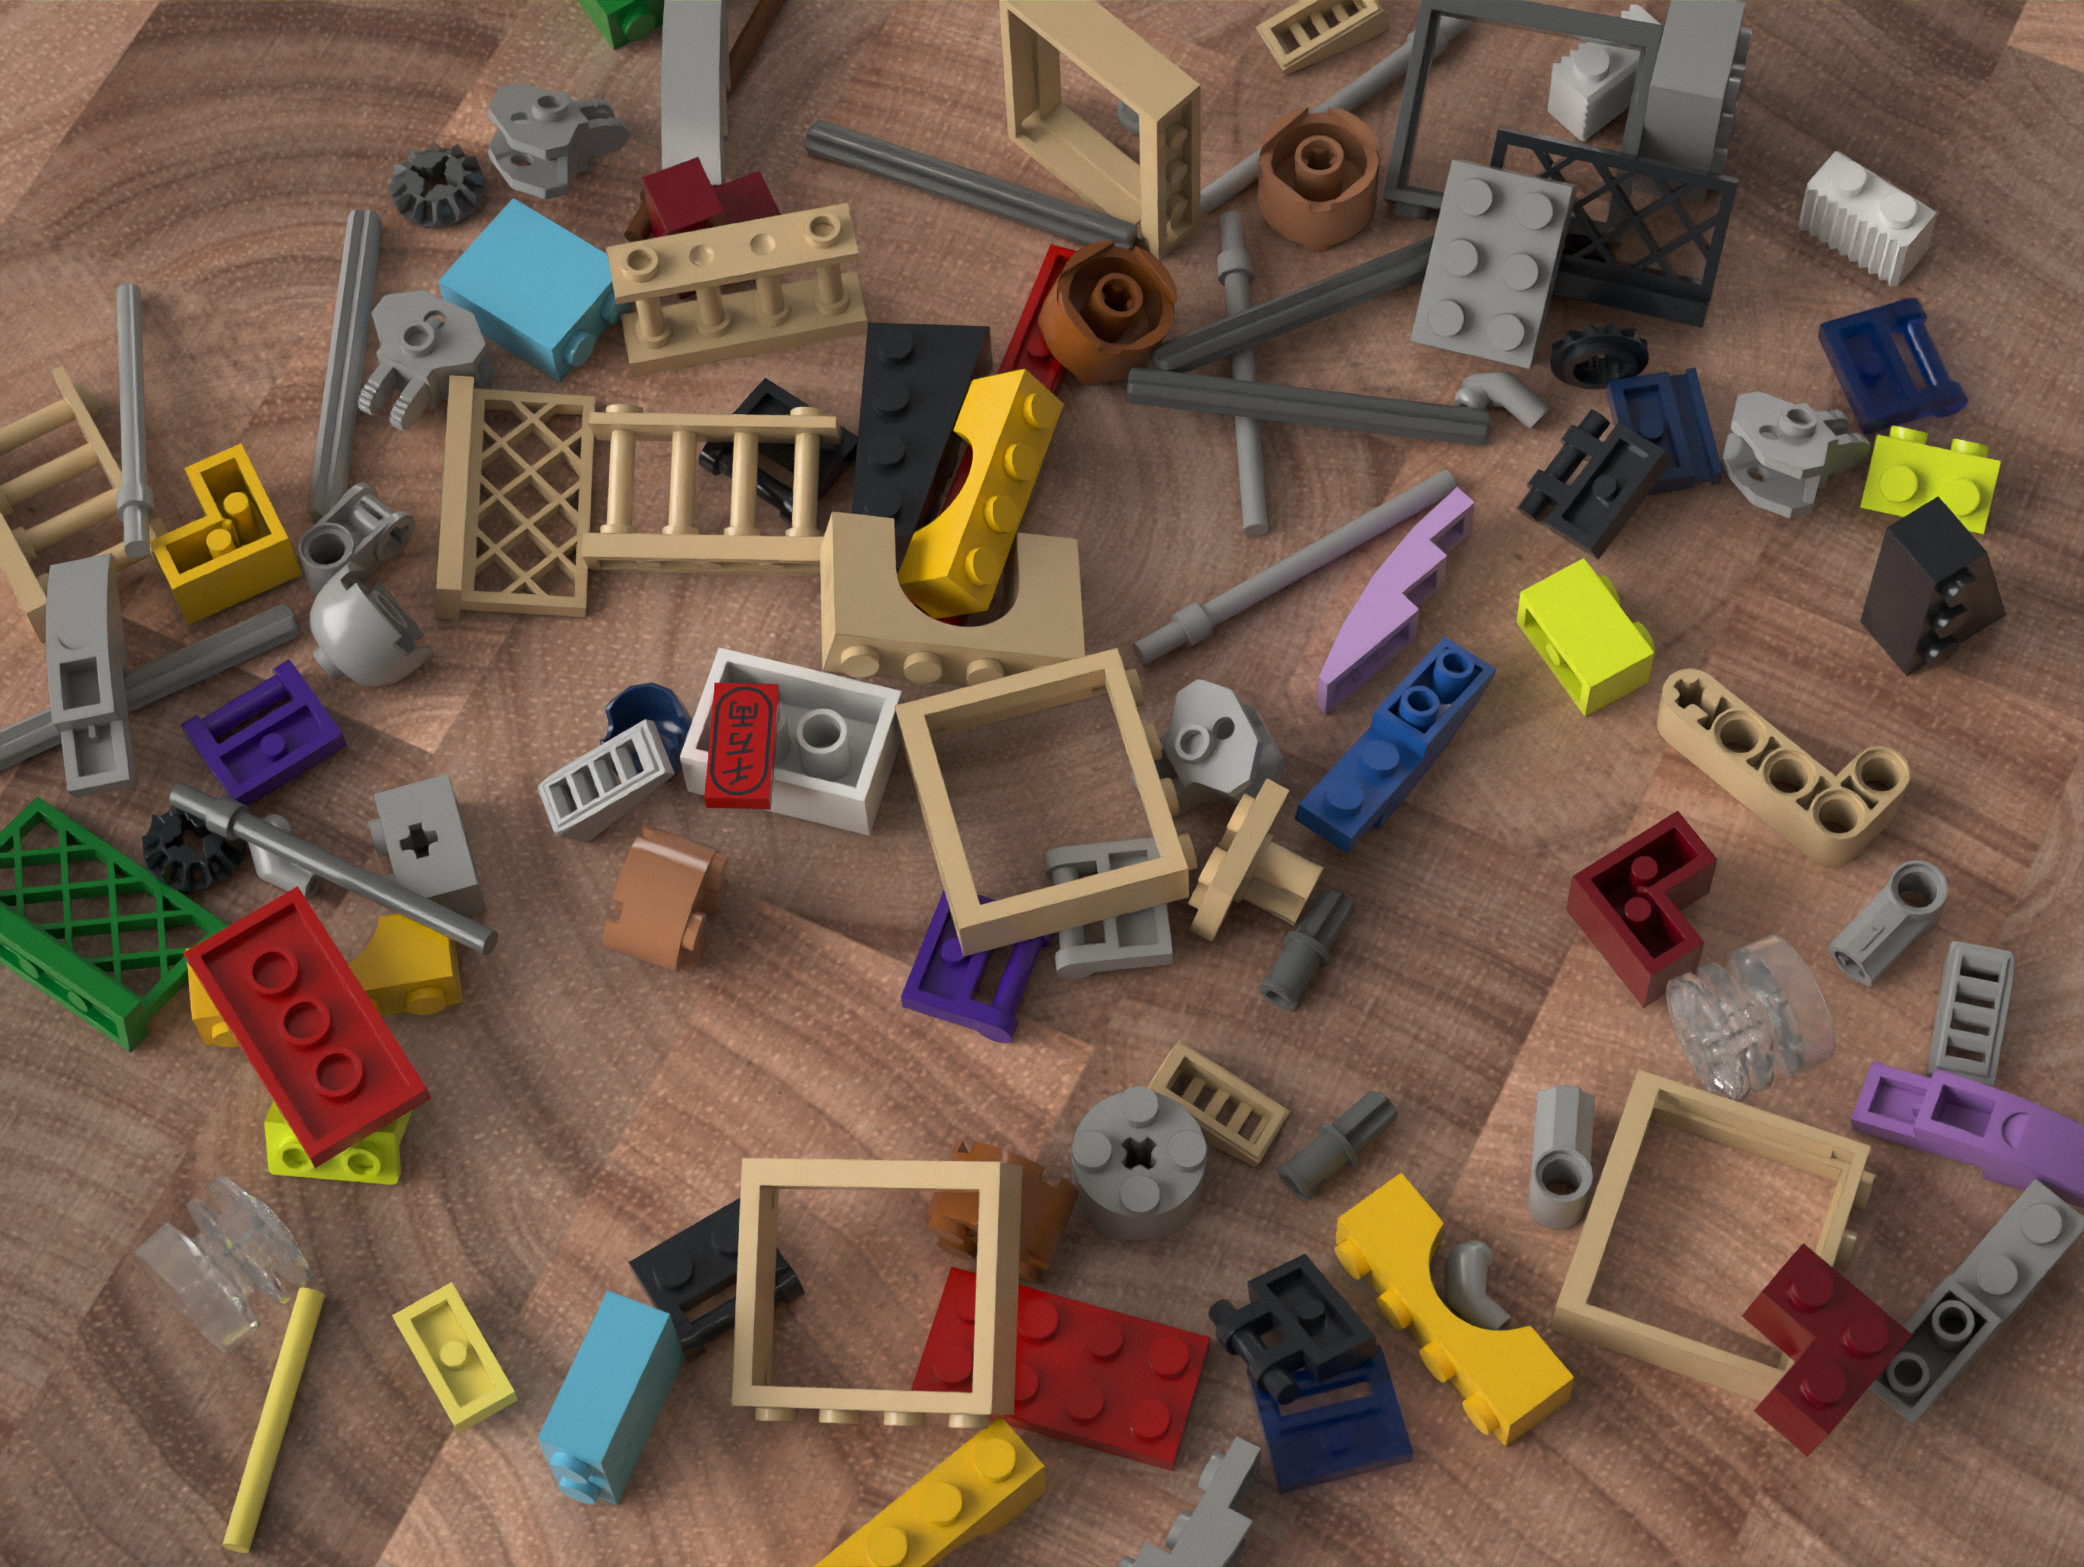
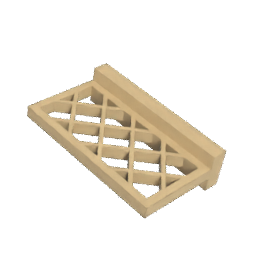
M450 375L435 619L460 620L461 610L569 617L586 616L588 566L582 558L583 532L590 533L594 433L589 426V412H595L596 396L474 388V377ZM485 409L510 410L523 423L501 438L484 422ZM555 414L582 415V428L564 442L543 423ZM531 432H534L552 451L530 466L511 447ZM484 439L491 447L482 453ZM581 445L579 458L573 451ZM501 456L520 475L498 491L481 474V470ZM563 460L579 476V481L560 495L541 475ZM530 484L549 504L530 519H527L508 500ZM481 492L488 500L479 506ZM577 498L578 512L570 505ZM498 508L517 529L495 544L478 528V523ZM558 513L564 516L577 529V534L559 548L538 530L539 527ZM528 537L547 557L527 573H524L505 553ZM478 545L485 553L476 559ZM576 551L574 565L567 557ZM494 562L515 581L502 592L474 591L475 576ZM557 566L574 582V597L547 595L535 582Z

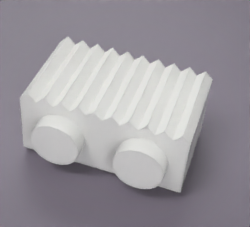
M1630 4L1629 11L1621 12V18L1661 25L1639 5ZM1587 42V44L1579 43L1578 50H1570L1569 57L1562 56L1561 63H1553L1548 112L1580 141H1585L1630 107L1641 51Z
M1835 151L1807 183L1798 225L1800 231L1808 230L1810 237L1818 236L1819 243H1828L1829 249H1838L1839 256L1848 255L1849 262L1858 261L1859 268L1868 267L1869 274H1878L1879 281L1888 280L1889 287H1894L1903 281L1926 254L1938 213L1839 151Z

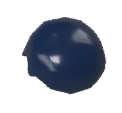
M653 682L629 686L613 698L605 708L608 730L606 737L600 740V745L645 719L654 721L675 773L664 783L671 782L683 770L680 755L693 719L683 702L671 689ZM636 751L631 757L639 774L644 769ZM615 768L613 771L619 777L618 772Z

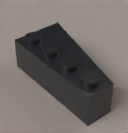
M868 322L851 514L894 518L896 573L900 571L913 534L933 522L938 516L941 507L940 500L948 478H952L958 461V451L963 440L953 429L972 380L989 377L993 366L990 326Z

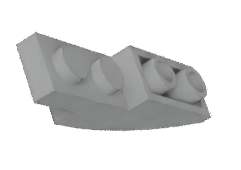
M111 553L50 565L46 599L48 686L52 725L61 733L67 790L72 796L79 798L137 786L123 675L129 674L115 558Z
M2035 1179L1951 1277L1947 1276L1905 1324L1904 1328L1912 1334L1911 1338L1871 1384L1869 1389L1909 1423L1914 1425L1966 1372L2041 1288L2048 1274L2084 1234V1217Z
M1236 1436L1226 1455L1215 1451L1199 1480L1198 1488L1205 1491L1194 1513L1192 1514L1183 1509L1168 1534L1165 1547L1172 1550L1171 1554L1145 1541L1135 1560L1125 1556L1118 1567H1236L1252 1542L1253 1520L1238 1513L1237 1510L1260 1471L1261 1448Z

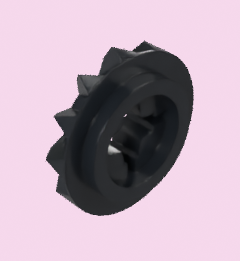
M1610 323L1606 327L1598 328L1589 324L1587 330L1567 331L1564 340H1559L1552 344L1550 365L1554 376L1566 384L1584 389H1606L1609 380L1639 375L1649 362L1647 340L1639 338L1637 329L1625 328L1619 330L1616 323Z
M171 806L170 810L162 816L152 815L151 827L147 835L142 836L144 860L150 873L164 885L183 891L204 890L224 882L238 869L246 851L245 840L241 838L234 841L228 840L208 830L206 821L174 806ZM190 829L191 832H195L197 837L203 838V858L199 859L196 851L192 852L188 845H184L183 835H185V830Z

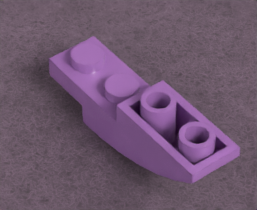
M1872 1062L1851 1117L1854 1131L1982 1168L1983 1179L2023 1191L2037 1179L2067 1204L2084 1208L2083 1124L2011 1093L1939 1069H1935L1932 1077L1929 1078Z

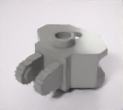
M524 83L511 84L499 87L488 107V118L494 125L498 126L489 145V158L512 189L542 199L568 195L577 174L588 171L589 158L607 155L610 151L613 153L616 150L620 151V148L625 146L626 141H629V128L620 118L617 119L615 117L614 109L606 99L602 100L601 97L598 99L593 97L592 100L587 98L573 101L566 91L553 93ZM528 162L531 165L520 167L514 165V163Z
M423 289L384 295L371 312L381 346L376 352L379 365L370 376L367 384L365 383L359 395L357 403H359L358 408L369 415L379 413V410L383 408V405L388 402L397 390L401 394L390 412L389 423L402 431H406L408 428L410 429L412 424L414 425L415 420L420 417L427 406L437 409L442 401L448 400L450 375L474 377V388L486 389L493 380L494 373L486 355L487 347L473 313ZM432 316H443L444 318H446V322L444 323L443 321H440Z
M1756 391L1738 395L1731 423V430L1734 433L1727 434L1721 467L1752 505L1790 519L1811 514L1817 490L1825 488L1829 474L1843 472L1847 468L1852 469L1855 466L1858 467L1860 463H1864L1863 461L1868 458V453L1871 452L1869 450L1871 445L1858 432L1856 434L1853 432L1850 435L1847 434V431L1850 429L1849 424L1851 423L1843 412L1838 409L1815 413L1806 402L1795 405ZM1749 474L1762 475L1763 479L1762 481L1754 480Z
M1197 679L1177 692L1169 732L1159 738L1163 746L1161 749L1162 760L1155 761L1154 763L1160 780L1168 777L1172 780L1178 776L1179 779L1173 785L1178 799L1180 814H1184L1200 802H1203L1210 808L1221 801L1237 806L1244 793L1256 799L1266 778L1277 784L1280 783L1284 759L1258 709L1242 703L1238 694L1232 689L1201 679ZM1131 772V773H1132L1131 778H1132V780H1133V782H1134L1136 788L1138 789V786H1137V782H1136L1134 773Z

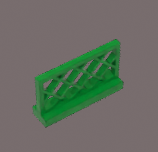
M38 796L0 831V869L15 868L16 889L0 891V963L131 1053L148 1036L146 1023L189 981L187 960L183 953L186 949L192 947L167 949L166 928L194 925L206 933L197 943L199 944L230 925L178 890L158 881L148 870ZM40 822L59 834L60 847L23 851L22 839ZM68 840L75 845L68 846ZM98 860L107 866L108 879L71 883L69 862ZM61 863L62 884L25 888L24 867ZM116 873L123 878H116ZM146 892L156 899V912L119 916L117 895ZM109 896L110 917L73 921V899ZM63 901L64 922L36 925L26 918L25 904ZM17 905V911H15L9 906ZM164 905L172 911H165ZM158 929L159 950L121 954L120 932ZM112 934L113 955L84 958L74 951V937ZM65 938V944H63L58 939ZM170 965H175V966L169 971V966H170ZM151 967L161 968V980L143 998L123 985V970ZM106 972H114V978Z

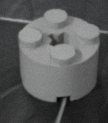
M1143 1086L1130 1087L1123 1093L1106 1098L1094 1106L1080 1122L1072 1145V1184L1079 1191L1076 1205L1085 1220L1105 1236L1122 1241H1128V1239H1150V1241L1166 1238L1180 1230L1196 1212L1204 1188L1207 1146L1197 1121L1178 1102L1167 1096L1154 1093L1148 1087ZM1131 1163L1136 1165L1132 1170L1127 1168V1165ZM1144 1163L1149 1165L1150 1169L1147 1170L1145 1167L1141 1166V1164Z

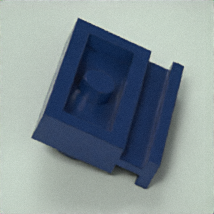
M1696 368L1686 369V374L1669 376V372L1608 381L1606 395L1614 427L1617 423L1622 424L1666 450L1673 460L1647 495L1692 489L1695 483L1710 481L1711 486L1721 483L1723 470Z

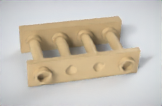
M848 203L606 247L616 304L636 301L637 311L620 314L632 377L867 333L868 322L857 271L841 273L840 263L860 260ZM816 268L817 278L781 284L780 274ZM756 279L757 289L721 295L720 285ZM696 290L697 300L661 306V296Z
M63 365L51 370L63 399L0 429V456L74 420L87 441V444L0 485V567L41 643L46 641V599L49 575L46 572L35 577L29 564L39 559L38 552L116 515L117 491L122 487V472L92 420L101 415L100 410L86 383L82 382L74 386ZM101 466L113 489L26 531L22 526L12 531L10 530L4 518L14 514L12 507L94 467ZM160 517L149 523L150 540L168 533ZM124 541L95 555L111 553L115 558L116 573L150 556L163 581L167 582L151 544L149 554L142 558L128 556L124 550Z
M612 404L606 407V412H589V426L596 439L611 440L607 525L600 527V533L583 532L582 558L590 571L820 576V548L824 538L823 532L817 529L820 444H841L842 431L837 416H827L826 410L815 407L793 408L790 411V415L643 413V408L631 404ZM636 441L672 442L668 526L662 528V534L638 533V529L632 526ZM697 442L734 443L730 527L724 529V535H699V529L693 527ZM758 443L795 444L792 528L785 531V536H761V530L755 528Z

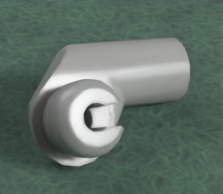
M1509 372L1474 373L1462 381V388L1456 392L1454 398L1456 406L1478 409L1505 407L1528 429L1550 407L1515 375Z
M272 814L261 819L288 833L292 831L290 823L280 815ZM248 842L257 875L262 880L286 891H290L298 886L306 900H310L316 894L321 884V876Z
M1477 1240L1457 1244L1450 1251L1445 1262V1297L1448 1304L1473 1326L1488 1330H1505L1513 1317L1486 1294L1488 1266L1493 1264L1491 1250L1486 1244Z

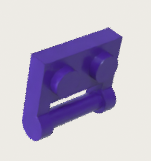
M289 659L272 669L274 676L204 718L200 719L198 715H195L180 724L190 744L197 754L201 756L228 797L247 806L347 746L342 732ZM288 696L291 700L219 745L216 742V739L285 697Z
M943 890L902 992V1007L976 1030L982 1036L995 1042L1009 1043L1012 1041L1019 1023L1015 1013L1041 947L1049 946L1053 933L1015 943L991 1006L974 1001L994 949L963 957L946 894ZM977 894L980 905L997 901Z

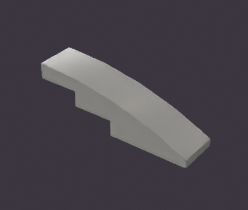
M665 0L661 67L662 170L699 157L714 188L726 183L724 141H728L726 92L731 91L727 0Z

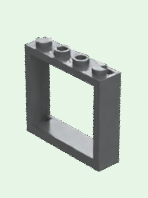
M1421 0L1382 198L1387 202L1396 203L1394 214L1429 221L1431 210H1441L1444 192L1408 186L1441 16L1641 51L1621 152L1639 156L1649 89L1664 25L1524 0ZM1617 169L1616 175L1622 172L1623 170ZM1635 175L1619 184L1629 201ZM1612 194L1607 222L1592 221L1600 234L1627 219V216ZM1571 216L1567 235L1573 236L1571 247L1579 248L1589 242L1591 238L1577 217ZM1624 231L1606 243L1621 245ZM1597 248L1592 250L1594 252H1599Z

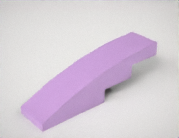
M1458 487L1412 528L1373 575L1344 621L1319 675L1317 707L1325 715L1417 640L1418 607L1444 587L1447 563L1446 554L1467 538L1472 531L1475 502Z

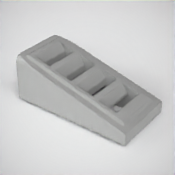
M645 719L557 770L542 781L537 788L554 833L562 838L589 843L675 773L655 722ZM636 751L644 769L639 774L631 757ZM615 768L618 772L619 778L622 783L620 785H618L616 777L613 772ZM594 785L596 786L597 791L599 793V797L597 798L592 788Z
M1960 941L1951 942L1943 965L1926 1077L1931 1078L1934 1070L1939 1069L1994 1087L2015 970L2016 954L2014 952ZM1958 995L1991 1002V1008L1955 1002V997ZM1951 1022L1986 1028L1987 1035L1951 1029L1950 1025ZM1946 1047L1984 1053L1983 1062L1945 1055Z

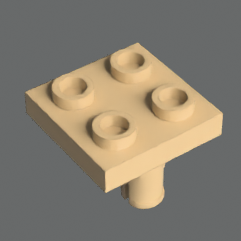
M1266 778L1256 799L1244 793L1226 827L1227 830L1219 846L1214 848L1188 902L1189 905L1198 909L1189 931L1212 942L1233 902L1240 904L1242 899L1294 926L1324 867L1272 842L1274 835L1270 832L1287 798L1289 789Z

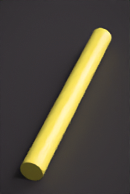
M300 1288L297 1294L223 1541L225 1548L235 1552L249 1553L325 1298L322 1292L315 1289Z

